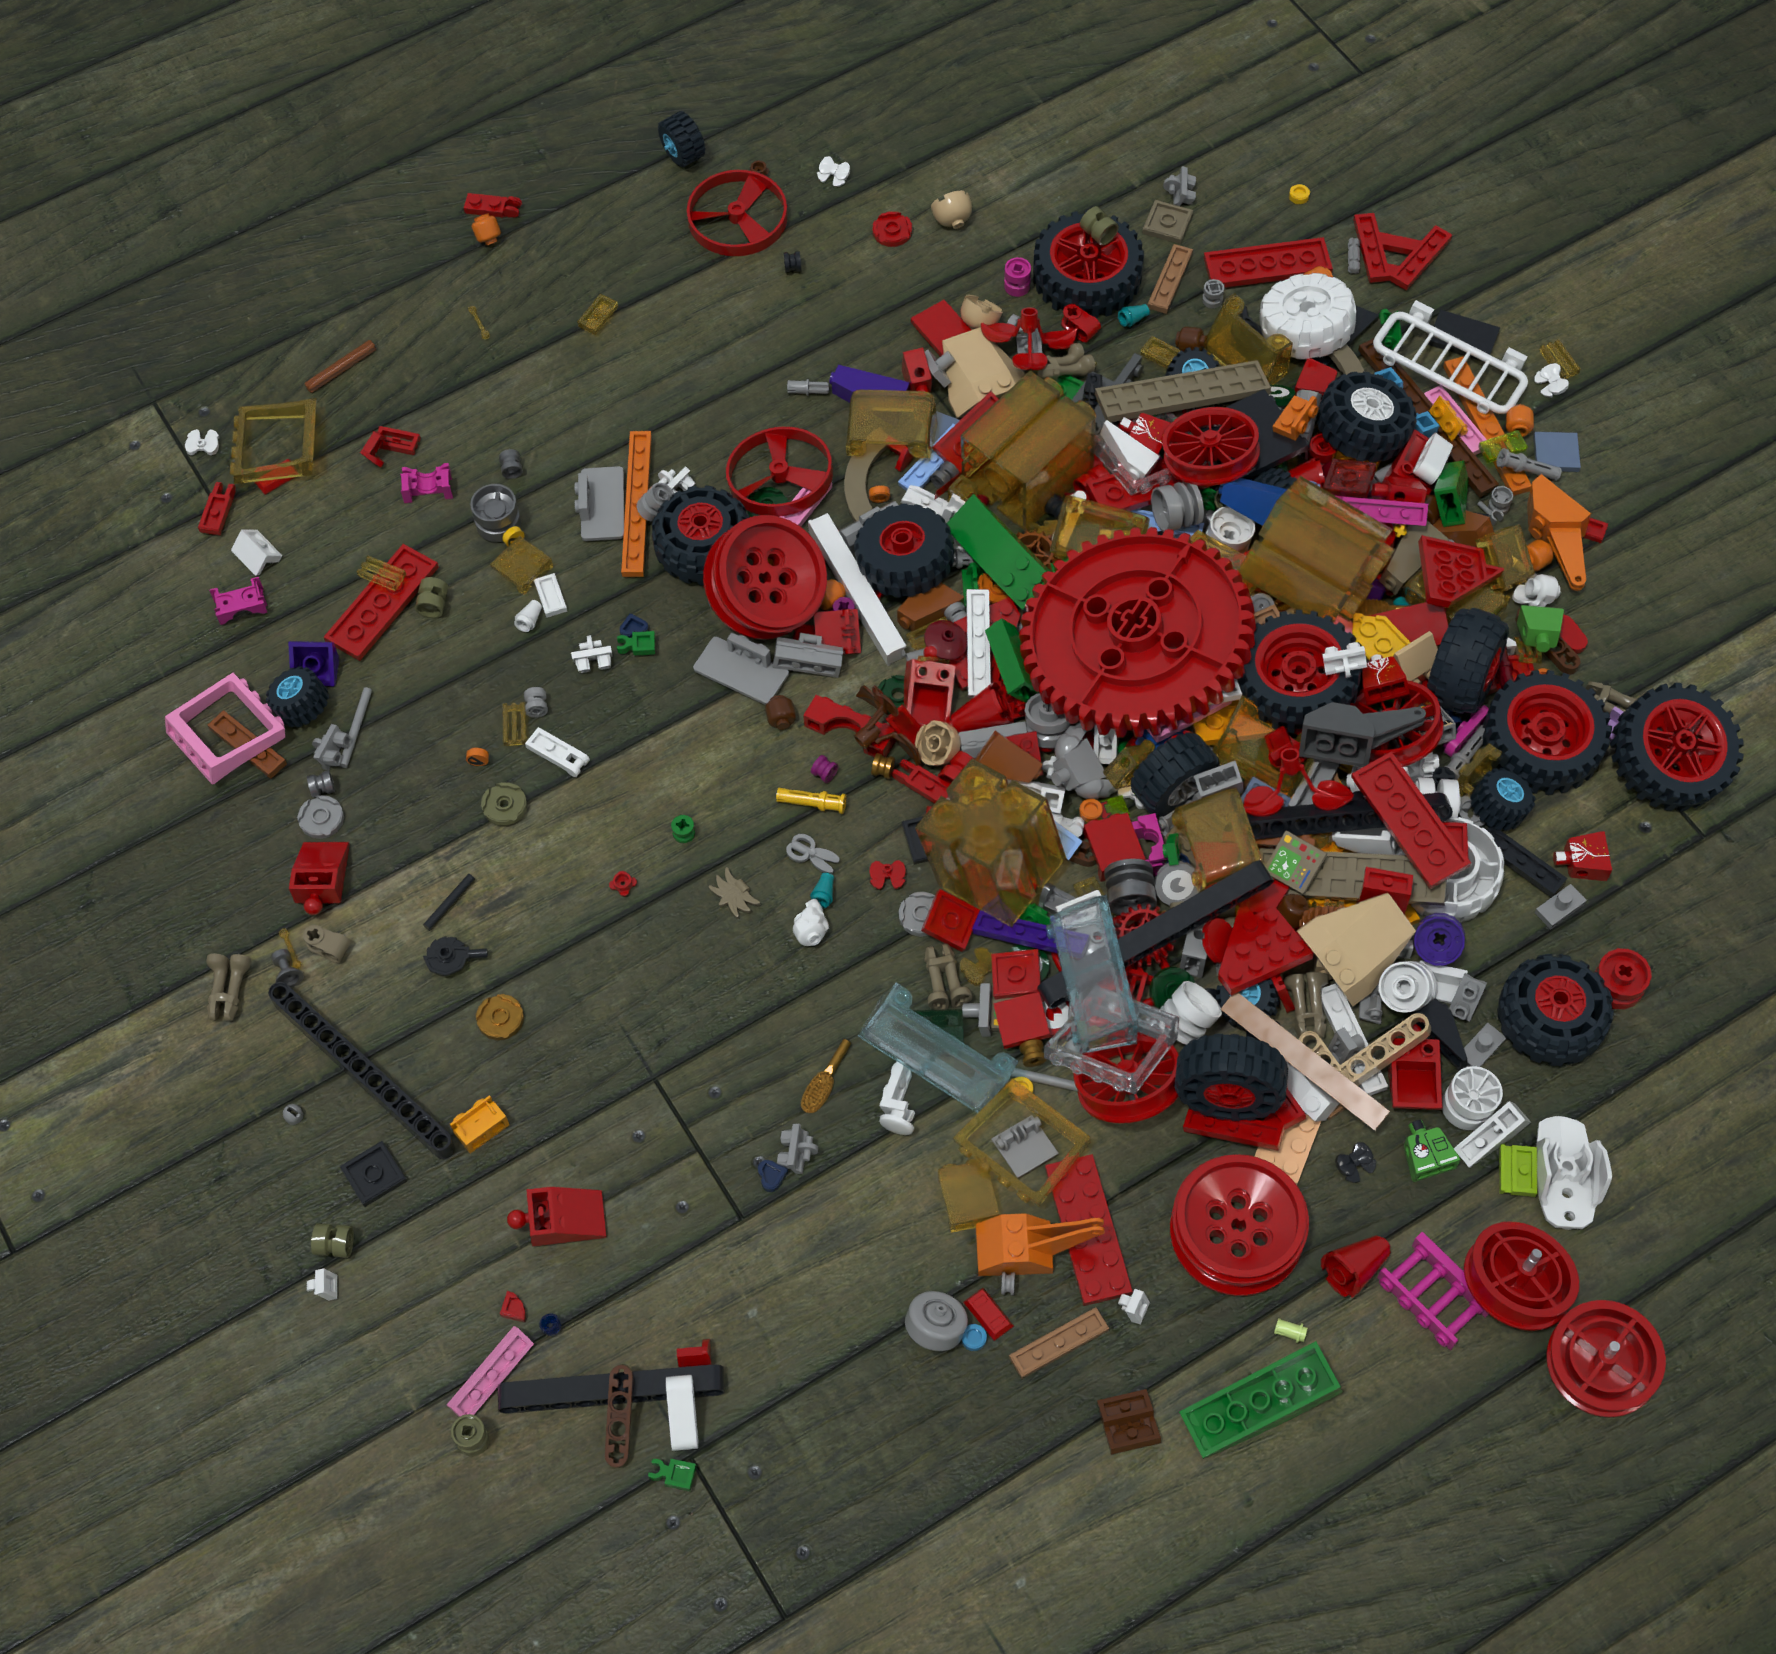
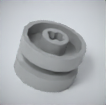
M1039 693L1030 697L1025 705L1027 732H1037L1039 747L1055 748L1058 738L1065 733L1069 726L1075 725V723L1071 724L1066 721L1065 714L1057 715L1054 713L1051 704H1045L1041 700Z

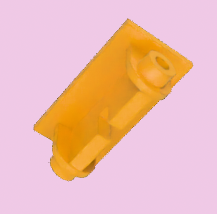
M1439 396L1429 412L1450 440L1454 441L1458 434L1463 436L1468 432V426L1464 424L1460 417L1456 416L1457 413L1451 407L1450 402Z

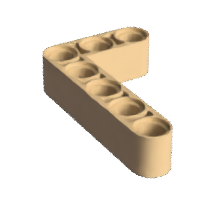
M1415 1013L1341 1065L1315 1032L1306 1031L1300 1036L1299 1040L1305 1045L1309 1040H1316L1317 1044L1311 1050L1323 1059H1330V1065L1359 1086L1425 1040L1431 1033V1025L1425 1015ZM1423 1022L1426 1026L1422 1031H1414L1413 1026L1415 1023ZM1403 1036L1405 1037V1042L1399 1046L1394 1045L1393 1040L1395 1037ZM1377 1050L1385 1051V1056L1380 1060L1373 1058V1054ZM1357 1064L1365 1065L1364 1071L1360 1074L1353 1072V1068Z

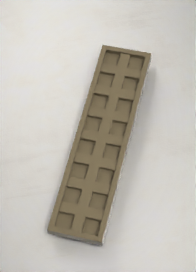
M1258 360L1095 388V396L1105 420L1116 422L1122 421L1124 417L1127 419L1138 418L1140 413L1156 415L1241 400L1263 389L1269 395L1271 393V386Z
M1259 848L1258 860H1261L1266 866L1275 849ZM1326 852L1327 856L1306 893L1302 894L1291 887L1287 894H1298L1304 898L1358 901L1363 885L1365 868L1371 867L1413 875L1412 892L1408 904L1445 906L1447 880L1430 889L1406 855Z

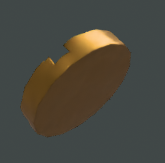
M498 994L495 997L485 999L480 1004L476 1013V1020L481 1033L487 1038L497 1041L506 1040L516 1035L521 1029L524 1022V1013L520 1003L515 998L505 994Z

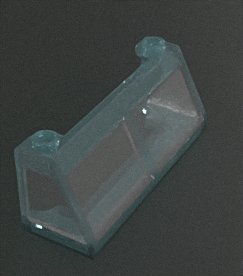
M1107 895L1094 897L1050 915L1049 925H1046L1048 939H1053V942L1056 944L1075 1025V1031L1071 1032L1073 1046H1078L1079 1054L1136 1044L1139 1023Z
M896 982L880 997L858 1037L980 1114L1008 1082L1019 1061L1006 1053L996 1054L991 1061L909 1009L912 1004V995L906 988Z

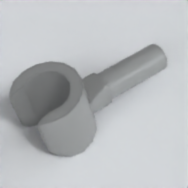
M1482 501L1478 502L1477 505L1486 514H1489L1492 525L1497 523V519L1499 521L1503 519L1504 514L1501 510L1495 509L1492 511Z

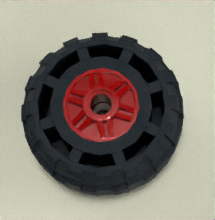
M705 485V488H697V486L688 487L686 491L681 492L679 490L672 494L671 500H665L660 506L652 523L653 546L659 563L663 564L665 571L675 578L679 577L682 582L688 584L698 582L699 585H704V564L712 545L734 525L749 518L744 505L736 498H733V495L723 489L718 491L714 486Z
M1473 607L1471 609L1462 608L1454 615L1436 653L1427 683V688L1435 694L1442 708L1459 714H1465V712L1472 714L1477 712L1482 706L1497 674L1509 636L1508 624L1501 621V617Z
M1552 954L1538 955L1536 959H1528L1521 963L1506 980L1499 997L1497 1013L1505 1038L1513 1042L1512 1047L1520 1054L1524 1052L1531 1057L1530 1060L1541 1063V1061L1549 1062L1551 1066H1562L1563 1063L1575 1064L1582 1061L1586 1056H1591L1608 1034L1614 1010H1612L1613 999L1611 992L1607 987H1604L1605 981L1599 973H1593L1589 969L1590 966L1582 960L1576 962L1571 960V956L1559 954L1558 957H1553Z

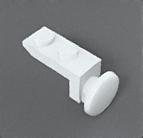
M910 485L901 503H907L908 505L918 504L923 506V508L928 507L934 510L936 514L941 515L947 523L964 505L965 501L961 500V497L954 493L949 502L940 497L934 500V494L918 486Z
M899 1055L896 1063L893 1064L891 1077L888 1084L884 1087L883 1097L879 1106L885 1114L880 1116L879 1122L885 1129L893 1133L910 1135L914 1131V1126L910 1122L913 1120L915 1112L907 1109L909 1103L903 1101V1098L911 1080L912 1072L911 1066L903 1055Z

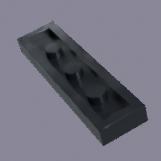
M1494 825L1486 829L1495 838L1494 842L1501 848L1504 864L1551 898L1566 883L1567 877L1501 830H1497Z

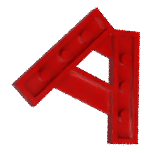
M1374 213L1354 215L1353 219L1357 237L1360 240V249L1369 283L1391 281L1401 288L1408 290L1452 239L1451 233L1436 225L1421 241L1379 232ZM1384 250L1407 254L1408 257L1400 266L1388 264Z
M1287 1088L1285 1102L1275 1113H1270L1263 1121L1256 1119L1249 1121L1216 1119V1117L1205 1116L1201 1112L1189 1108L1183 1124V1130L1188 1133L1279 1151L1284 1131L1305 1120L1306 1115Z

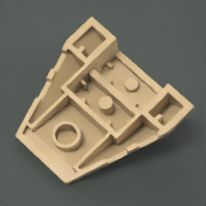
M980 327L942 341L943 354L949 351L956 360L946 368V374L951 381L948 384V401L957 419L963 418L990 391L997 398L1011 394L1013 399L1030 394L1033 391L1025 373L1013 365L1009 356L995 342L989 341L984 337Z
M1389 893L1361 901L1346 908L1337 909V911L1325 915L1316 916L1297 930V933L1317 956L1352 1007L1373 992L1379 983L1382 973L1394 963L1416 932Z

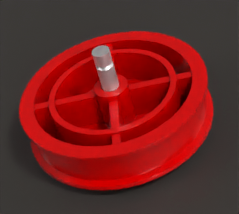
M1510 1221L1493 1224L1481 1232L1465 1257L1464 1277L1472 1296L1488 1314L1508 1326L1532 1331L1552 1327L1563 1318L1577 1298L1579 1276L1572 1258L1558 1241L1534 1226Z
M1595 1300L1574 1307L1560 1320L1552 1332L1547 1345V1367L1555 1387L1569 1403L1591 1415L1620 1417L1635 1412L1646 1404L1657 1391L1664 1377L1666 1356L1659 1334L1641 1313L1619 1302Z

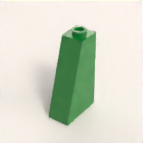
M1464 460L1445 463L1434 489L1443 527L1465 524L1468 474Z
M1001 618L987 628L985 633L1007 693L1027 703L1030 697L1039 692L1033 689L1030 675L1025 671L1024 659L1020 653L1021 641L1015 625Z

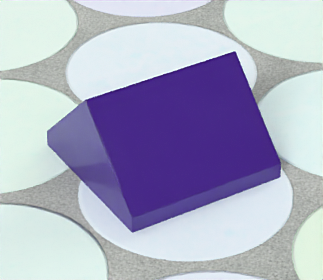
M288 642L290 668L307 667L315 673L324 686L336 685L340 658L334 642Z

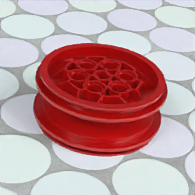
M759 515L740 521L715 541L705 560L703 583L711 608L726 626L749 638L774 639L802 626L818 611L826 592L827 571L819 546L803 528L782 517ZM747 557L752 559L753 565L747 562ZM768 558L773 560L774 566L768 563ZM737 575L743 578L744 584L738 581ZM759 577L763 579L764 583L760 582ZM779 577L785 580V585L780 583ZM749 594L754 596L755 603L750 601ZM770 595L775 597L776 603L770 600Z
M1241 1154L1216 1157L1194 1169L1185 1178L1177 1192L1170 1219L1171 1243L1182 1267L1203 1286L1213 1291L1233 1296L1259 1294L1274 1288L1291 1274L1300 1259L1309 1230L1306 1202L1300 1189L1289 1175L1264 1159ZM1239 1202L1243 1205V1208L1235 1209L1231 1204ZM1218 1213L1222 1219L1215 1220L1211 1218L1210 1214ZM1261 1215L1265 1221L1258 1222L1253 1216ZM1216 1236L1219 1237L1222 1240V1242L1219 1244H1215L1210 1240V1238ZM1256 1238L1262 1239L1265 1245L1258 1246L1253 1240ZM1232 1250H1241L1244 1255L1237 1257L1233 1255Z

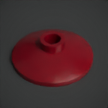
M938 620L931 623L925 631V645L927 647L934 646L937 649L936 656L940 659H957L967 649V636L964 630L954 622Z

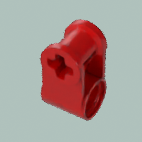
M1069 304L1064 307V317L1061 326L1064 330L1077 328L1076 337L1081 342H1088L1101 329L1098 319L1082 310L1079 306Z

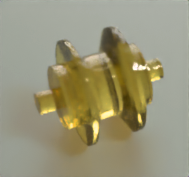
M1332 832L1309 834V836L1313 837L1312 839L1316 840L1319 849L1328 848L1333 841Z

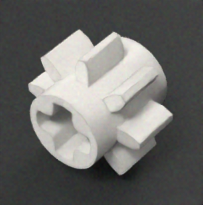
M1433 752L1424 757L1425 762L1422 766L1423 778L1432 777L1435 769L1439 767V757L1437 754H1433Z

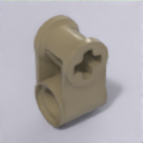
M311 925L303 932V939L310 952L335 963L341 962L351 944V941L344 935L317 925Z

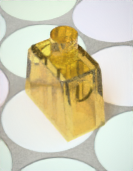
M1145 739L1140 745L1125 747L1108 765L1103 773L1115 789L1131 786V778L1134 777L1133 773L1139 768V764L1155 749L1154 743Z

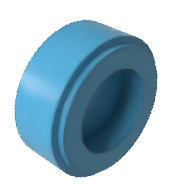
M977 1324L968 1325L961 1339L962 1344L970 1351L982 1349L987 1341L985 1329Z

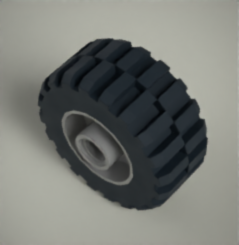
M1194 733L1179 734L1175 738L1167 740L1163 745H1159L1154 752H1151L1139 764V768L1133 773L1134 777L1131 778V790L1150 814L1155 813L1156 817L1166 816L1174 810L1177 811L1188 800L1192 801L1194 794L1199 792L1194 775L1219 767V758L1199 735Z

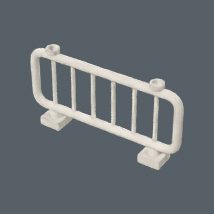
M1417 300L1413 303L1409 314L1395 312L1388 317L1373 340L1376 351L1384 356V363L1392 366L1397 362L1477 403V410L1480 413L1486 414L1489 410L1498 414L1507 413L1510 408L1516 405L1527 388L1528 379L1521 370L1528 356L1509 347L1501 361L1430 325L1429 321L1434 309ZM1397 320L1411 324L1393 351L1382 345L1383 339ZM1417 327L1429 333L1414 358L1410 360L1397 352L1413 328ZM1434 336L1448 344L1431 370L1416 363V361ZM1454 346L1466 352V355L1450 379H1447L1434 371L1450 347ZM1472 355L1484 361L1485 364L1467 389L1453 382L1469 356ZM1490 364L1504 373L1486 399L1472 390ZM1507 374L1517 378L1519 384L1505 405H1498L1491 401Z

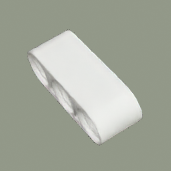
M1435 432L1426 442L1413 473L1429 485H1432L1441 474L1453 445Z
M692 1375L666 1377L672 1451L698 1449Z

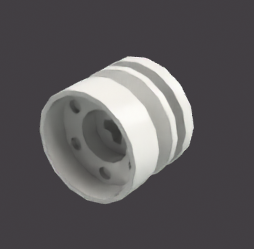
M1228 506L1219 508L1213 513L1203 539L1206 541L1207 550L1215 547L1220 551L1221 558H1228L1229 560L1247 552L1255 532V522Z
M1183 981L1173 993L1172 999H1168L1158 1010L1157 1019L1168 1034L1187 1045L1191 1040H1197L1203 1036L1206 1028H1210L1218 1020L1222 1012L1218 1002L1203 987L1190 981Z

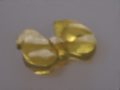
M980 947L974 950V954L979 961L976 964L967 958H962L960 962V971H964L967 981L975 986L981 985L983 976L987 972H992V957L987 948Z

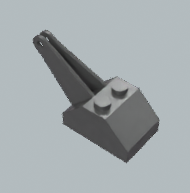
M1331 702L1305 715L1299 755L1301 757L1364 767L1369 764L1371 749L1423 725L1426 711L1421 707L1362 714L1356 706Z

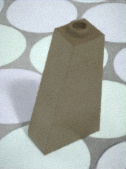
M1428 521L1426 526L1406 525L1407 534L1405 536L1401 535L1379 579L1384 587L1395 595L1422 571L1418 544L1421 535L1449 541L1445 535Z

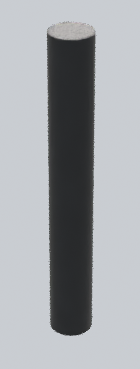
M467 874L423 926L430 931L475 881V878L471 874Z

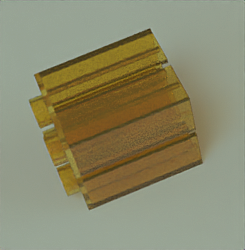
M1032 371L1023 376L961 434V458L963 459L961 462L962 485L976 495L987 496L991 506L999 499L1000 505L997 507V510L1023 530H1028L1046 513L1044 511L1045 505L1054 494H1058L1062 498L1064 493L1073 487V481L1082 474H1087V471L1094 467L1096 422L1094 410L1082 400L1075 403L1067 396L1063 397V390L1054 379L1046 377L1043 380Z
M1300 476L1275 503L1259 532V535L1264 537L1263 541H1254L1238 571L1246 581L1292 608L1302 610L1303 614H1311L1312 610L1318 612L1319 617L1325 618L1326 615L1333 617L1332 623H1335L1339 617L1350 622L1358 608H1361L1374 586L1372 583L1379 572H1382L1395 548L1386 544L1393 529Z
M971 759L946 789L950 800L940 796L915 829L938 885L971 905L975 899L976 905L980 910L1012 927L1037 896L1033 883L1042 889L1066 859V855L1047 798L1014 780L1008 784L1006 776Z

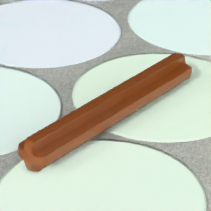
M371 340L366 341L306 381V389L313 393L376 350L374 343Z

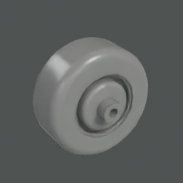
M928 1291L917 1295L912 1300L905 1317V1327L909 1336L918 1345L933 1351H946L957 1346L968 1324L967 1314L961 1303L954 1297L938 1291Z

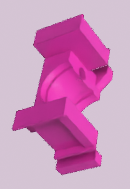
M449 463L436 467L434 472L428 474L420 473L417 469L402 467V473L400 474L402 490L400 491L404 503H413L412 496L444 493L445 499H453L449 480H452Z
M259 577L251 579L252 586L220 594L218 588L209 590L216 603L217 608L214 610L220 625L233 619L234 614L239 611L247 610L252 613H268L266 608L268 605L263 593L264 588Z
M1154 813L1138 816V821L1132 822L1138 839L1144 838V840H1152L1156 843L1155 846L1151 847L1148 860H1145L1153 866V876L1155 877L1159 869L1165 865L1164 860H1168V858H1164L1163 855L1164 841L1156 814Z

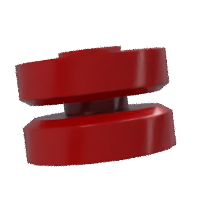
M1618 948L1609 951L1602 957L1595 970L1605 981L1604 987H1607L1611 992L1613 1009H1628L1635 1006L1643 997L1652 978L1651 968L1646 959L1638 952L1630 949Z

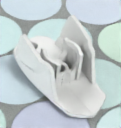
M1562 1116L1546 1118L1538 1124L1536 1143L1537 1189L1546 1221L1555 1228H1563L1565 1230L1584 1229L1593 1222L1595 1208L1603 1201L1612 1180L1607 1150L1599 1140L1591 1143L1588 1142L1583 1123ZM1562 1194H1567L1569 1198L1564 1197ZM1566 1213H1568V1217L1571 1219V1221L1565 1219L1564 1216L1566 1215Z

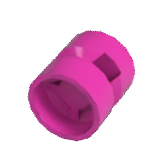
M1016 257L1008 260L1005 264L1004 289L1011 296H1024L1030 290L1031 265L1024 258Z

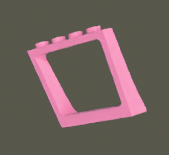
M231 673L165 716L166 733L211 784H215L246 761L285 738V728L281 717H274L268 704L261 703L259 694L256 691L251 692L247 681L244 678L239 679L234 673ZM228 692H234L269 731L222 757H216L186 723Z

